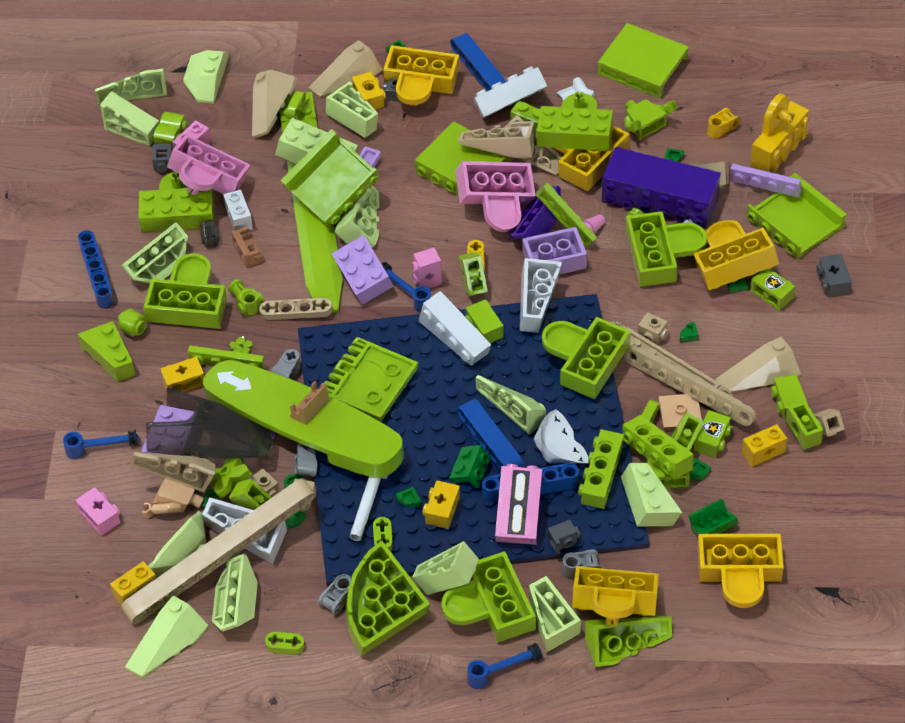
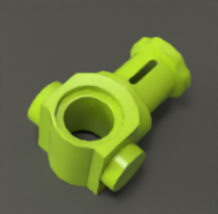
M238 279L231 282L228 286V291L236 296L238 303L236 307L241 314L247 317L258 313L261 303L264 302L260 292L245 288L243 282Z

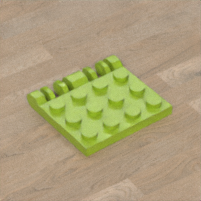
M356 337L348 348V352L351 355L346 353L342 356V360L337 363L333 373L331 372L329 375V379L332 382L325 381L324 384L327 385L329 396L381 422L418 369L419 363Z

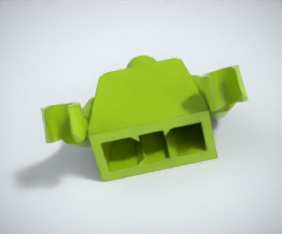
M629 100L625 105L627 109L626 117L624 118L625 130L633 132L638 140L666 126L667 114H672L673 110L678 109L676 102L672 100L661 106L648 100H643L637 104L633 100Z

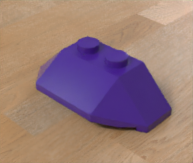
M551 186L561 197V188L559 186ZM536 196L521 213V220L510 231V236L512 239H524L546 234L556 224L557 218Z

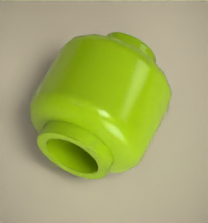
M127 309L120 313L118 317L119 329L132 337L141 335L146 329L145 316L133 309Z

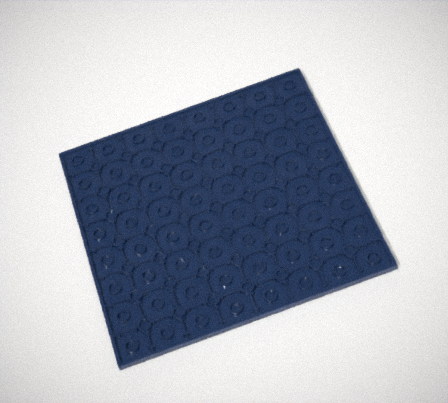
M597 294L551 299L539 333L520 331L521 303L491 306L503 324L504 337L491 342L489 353L472 366L419 322L420 314L298 328L304 385L311 387L314 381H316L318 389H320V385L325 381L332 382L329 379L330 373H333V369L342 360L344 354L351 355L348 352V348L356 337L419 363L418 369L381 421V423L400 434L403 441L404 459L399 467L388 475L387 479L381 478L360 541H354L349 536L369 476L333 465L328 462L326 453L315 449L317 472L314 478L327 586H330L336 577L342 574L349 575L352 578L356 567H358L363 557L374 547L373 522L379 517H386L391 521L393 543L391 553L409 576H413L417 565L463 541L479 560L505 551L511 564L559 559L568 553L592 549L601 554L649 548L646 527H637L621 479L629 463H632L629 444L623 442L622 452L605 509L581 504V496L578 495L580 484L585 482L583 475L585 468L590 466L588 463H572L579 468V483L576 488L540 494L536 545L496 542L498 501L488 502L484 500L482 496V481L479 488H474L469 481L453 483L449 479L461 448L480 445L462 422L457 412V407L473 399L480 403L524 462V468H527V466L542 468L567 464L547 462L534 441L538 428L531 434L526 433L476 389V377L478 375L526 395L537 403H541L546 409V416L555 409L559 411L570 424L574 433V440L583 446L588 458L590 452L595 450L593 448L595 436L599 437L601 429L623 434L624 421L614 373L612 372L595 399L560 385V371L567 360L549 353L542 344L543 330L553 322L566 321L588 330L596 317L602 319ZM460 309L459 311L466 316V309ZM555 416V421L560 422L557 416ZM491 458L483 479L488 476L501 474V471ZM436 481L460 486V499L449 529L425 524V516L422 514L425 503L428 504L430 500L428 499L430 488H434ZM414 487L422 501V506H404L396 500L395 494ZM570 520L573 526L578 527L581 536L577 538L576 544L569 548L561 549L560 554L556 555L548 541V528ZM380 525L381 532H385L384 525Z

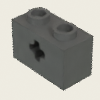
M836 254L820 257L816 270L817 275L821 276V286L826 291L827 297L850 294L851 279L843 255Z

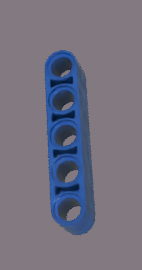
M468 33L450 40L453 51L459 55L460 60L486 92L491 90V86L498 82L506 83L504 77Z
M90 230L81 231L78 235V241L97 305L100 308H109L113 305L114 300L95 235Z
M476 399L457 407V412L462 422L489 454L491 460L500 471L502 466L508 464H515L522 468L525 467L520 455Z
M567 463L539 468L542 469L540 494L574 489L579 483V468L575 464ZM501 474L488 476L483 479L482 496L484 500L488 502L499 500Z

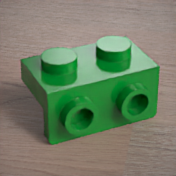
M481 445L462 447L449 479L453 483L469 481L474 488H479L490 461L489 454Z
M719 499L689 515L692 532L697 536L699 534H720L739 524L737 517L726 509L723 499Z

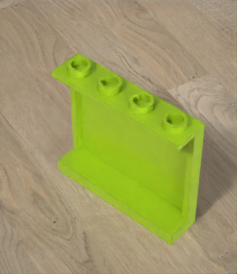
M627 23L598 61L597 74L660 99L663 94V86L683 59L688 60L689 46Z
M453 121L415 159V172L459 196L455 170L462 161L511 162V157L459 144L458 140L461 132L470 130Z
M331 129L281 179V182L321 221L330 227L339 221L340 216L344 212L352 208L353 203L357 199L364 196L370 186L376 184L380 174L376 168H372Z
M794 173L790 177L801 180L802 193L799 197L776 192L755 207L748 204L746 217L759 228H764L766 233L777 244L786 249L790 255L799 259L845 227L847 214Z

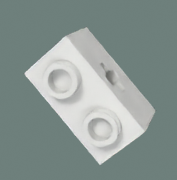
M237 190L223 194L225 209L233 230L243 227H249L250 230H253L251 214L242 191Z

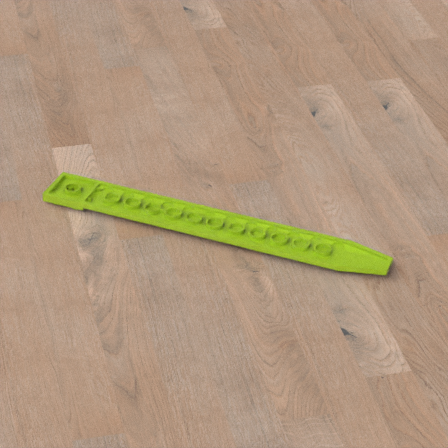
M305 92L306 102L297 120L318 128L312 92ZM291 94V96L287 95L284 100V108L279 110L282 133L291 120L286 117V111L294 94ZM287 160L288 172L296 163ZM292 194L306 288L311 298L329 299L333 307L332 313H338L343 278L341 269L332 255L333 252L338 250L334 225L328 227Z

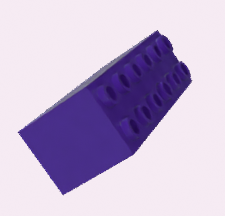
M615 147L602 178V202L631 210L632 208H637L643 213L663 212L664 218L678 222L691 219L694 224L707 228L719 198L721 172Z

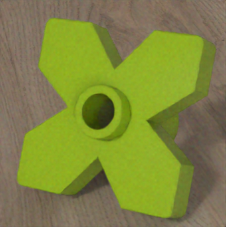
M233 452L225 459L222 468H215V474L209 483L211 486H214V491L221 499L232 492L238 482L245 481L252 475L247 466L242 464L243 461L236 452Z

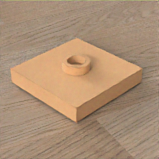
M681 394L658 397L663 431H674L686 412L702 420L699 401L689 395Z

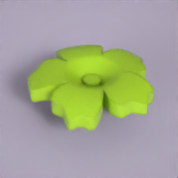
M240 336L236 339V342L231 341L229 346L233 352L249 354L253 344L252 341H245V338Z

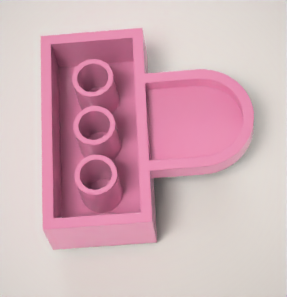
M185 134L172 150L167 168L179 173L180 180L188 186L187 191L191 193L193 189V195H197L199 191L211 189L223 195L240 189L245 182L250 164Z
M462 161L455 170L460 204H483L487 223L499 232L512 231L521 220L520 205H528L536 196L531 163Z

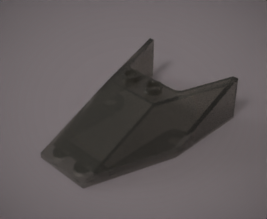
M167 387V406L194 411L192 418L188 421L147 422L146 424L147 452L167 455L192 456L205 459L268 457L277 438V434L220 403Z

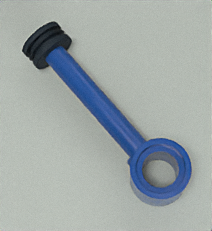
M382 262L381 264L390 280L412 296L414 309L421 312L423 303L432 297L431 290L425 286H419L414 289L392 272V266L387 262Z
M128 430L127 435L83 440L80 433L69 432L63 437V444L66 456L71 459H78L83 456L84 448L129 442L130 446L134 445V443L138 445L139 436L136 434V430L134 432Z
M537 643L527 646L528 651L489 666L482 660H474L467 667V682L470 687L481 689L487 685L488 677L494 672L530 658L533 662L542 659L541 649Z

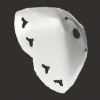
M556 409L549 412L541 422L534 437L536 446L541 451L544 459L549 463H588V455L583 446L574 440L573 430L565 417ZM555 416H557L560 422L555 421Z

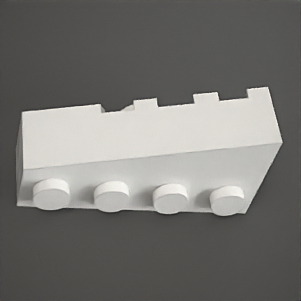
M531 66L523 70L524 74L517 76V74L507 78L508 82L504 84L498 82L491 86V90L486 92L484 89L476 93L477 97L473 100L481 117H487L506 106L520 101L522 98L531 96L536 91L539 92L545 89L547 84L539 68L533 69Z
M524 259L521 282L520 331L539 333L559 278L562 262Z
M441 291L423 303L419 322L456 352L465 362L472 366L489 353L491 344Z
M209 498L202 516L207 527L221 534L254 510ZM285 521L245 549L273 565L287 532Z

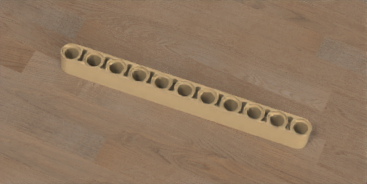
M298 479L122 603L121 609L132 624L141 622L164 606L172 596L177 597L224 564L228 559H231L313 501L316 494L305 479Z

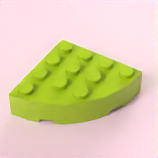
M382 540L367 552L358 567H356L347 594V628L353 645L361 657L426 615L430 607L429 601Z

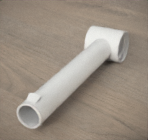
M370 476L368 478L349 536L354 541H360L381 478Z

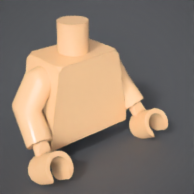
M162 477L164 480L152 502L154 505L151 506L150 503H144L143 507L147 511H142L141 513L145 518H151L154 514L182 513L188 504L199 509L204 498L193 493L195 489Z

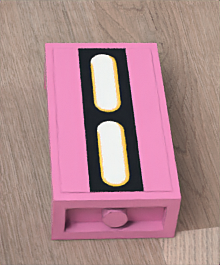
M515 464L502 466L495 532L496 542L537 544L542 469H539L537 466H527V468L518 467Z

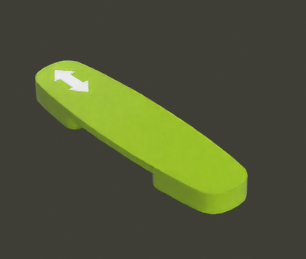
M226 360L216 364L203 378L206 398L213 406L241 423L247 424L254 421L289 439L326 453L328 462L333 465L373 478H381L394 472L404 459L403 441L400 434L369 415L329 396V401L307 424L290 418V406L295 403L297 407L312 391L311 387L235 360Z

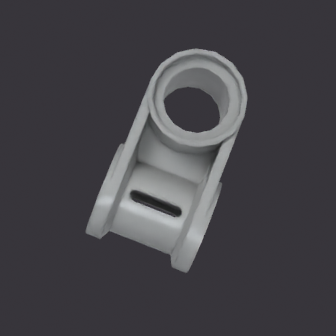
M295 349L286 350L271 372L294 380L302 367L299 360V352Z
M298 442L297 453L294 457L295 475L315 477L317 472L315 449Z
M592 549L566 554L562 562V575L567 579H575L576 566L602 568L598 563V552Z
M346 574L337 576L331 585L320 595L318 605L327 607L334 615L339 614L347 602L351 577Z

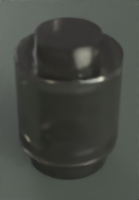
M213 221L203 222L199 226L202 244L208 249L217 247L220 241L217 224Z

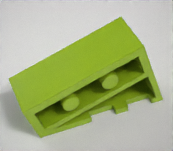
M113 321L77 334L80 348L90 354L94 361L102 365V368L117 382L135 376L133 361Z

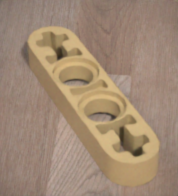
M327 298L273 300L261 303L259 311L261 317L265 320L317 318L331 315L333 307L331 301ZM305 305L310 306L308 311L300 310ZM286 306L292 308L289 312H282V309Z

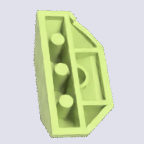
M206 50L191 55L183 83L197 102L214 104L230 55L229 52Z
M175 222L121 266L135 281L150 284L151 279L164 280L172 273L175 262L186 254L188 236L178 223Z
M198 511L191 516L163 546L154 561L148 565L155 573L156 578L207 543L202 512Z
M245 554L228 559L227 567L222 572L215 588L212 622L223 632L238 627L254 618L258 582Z

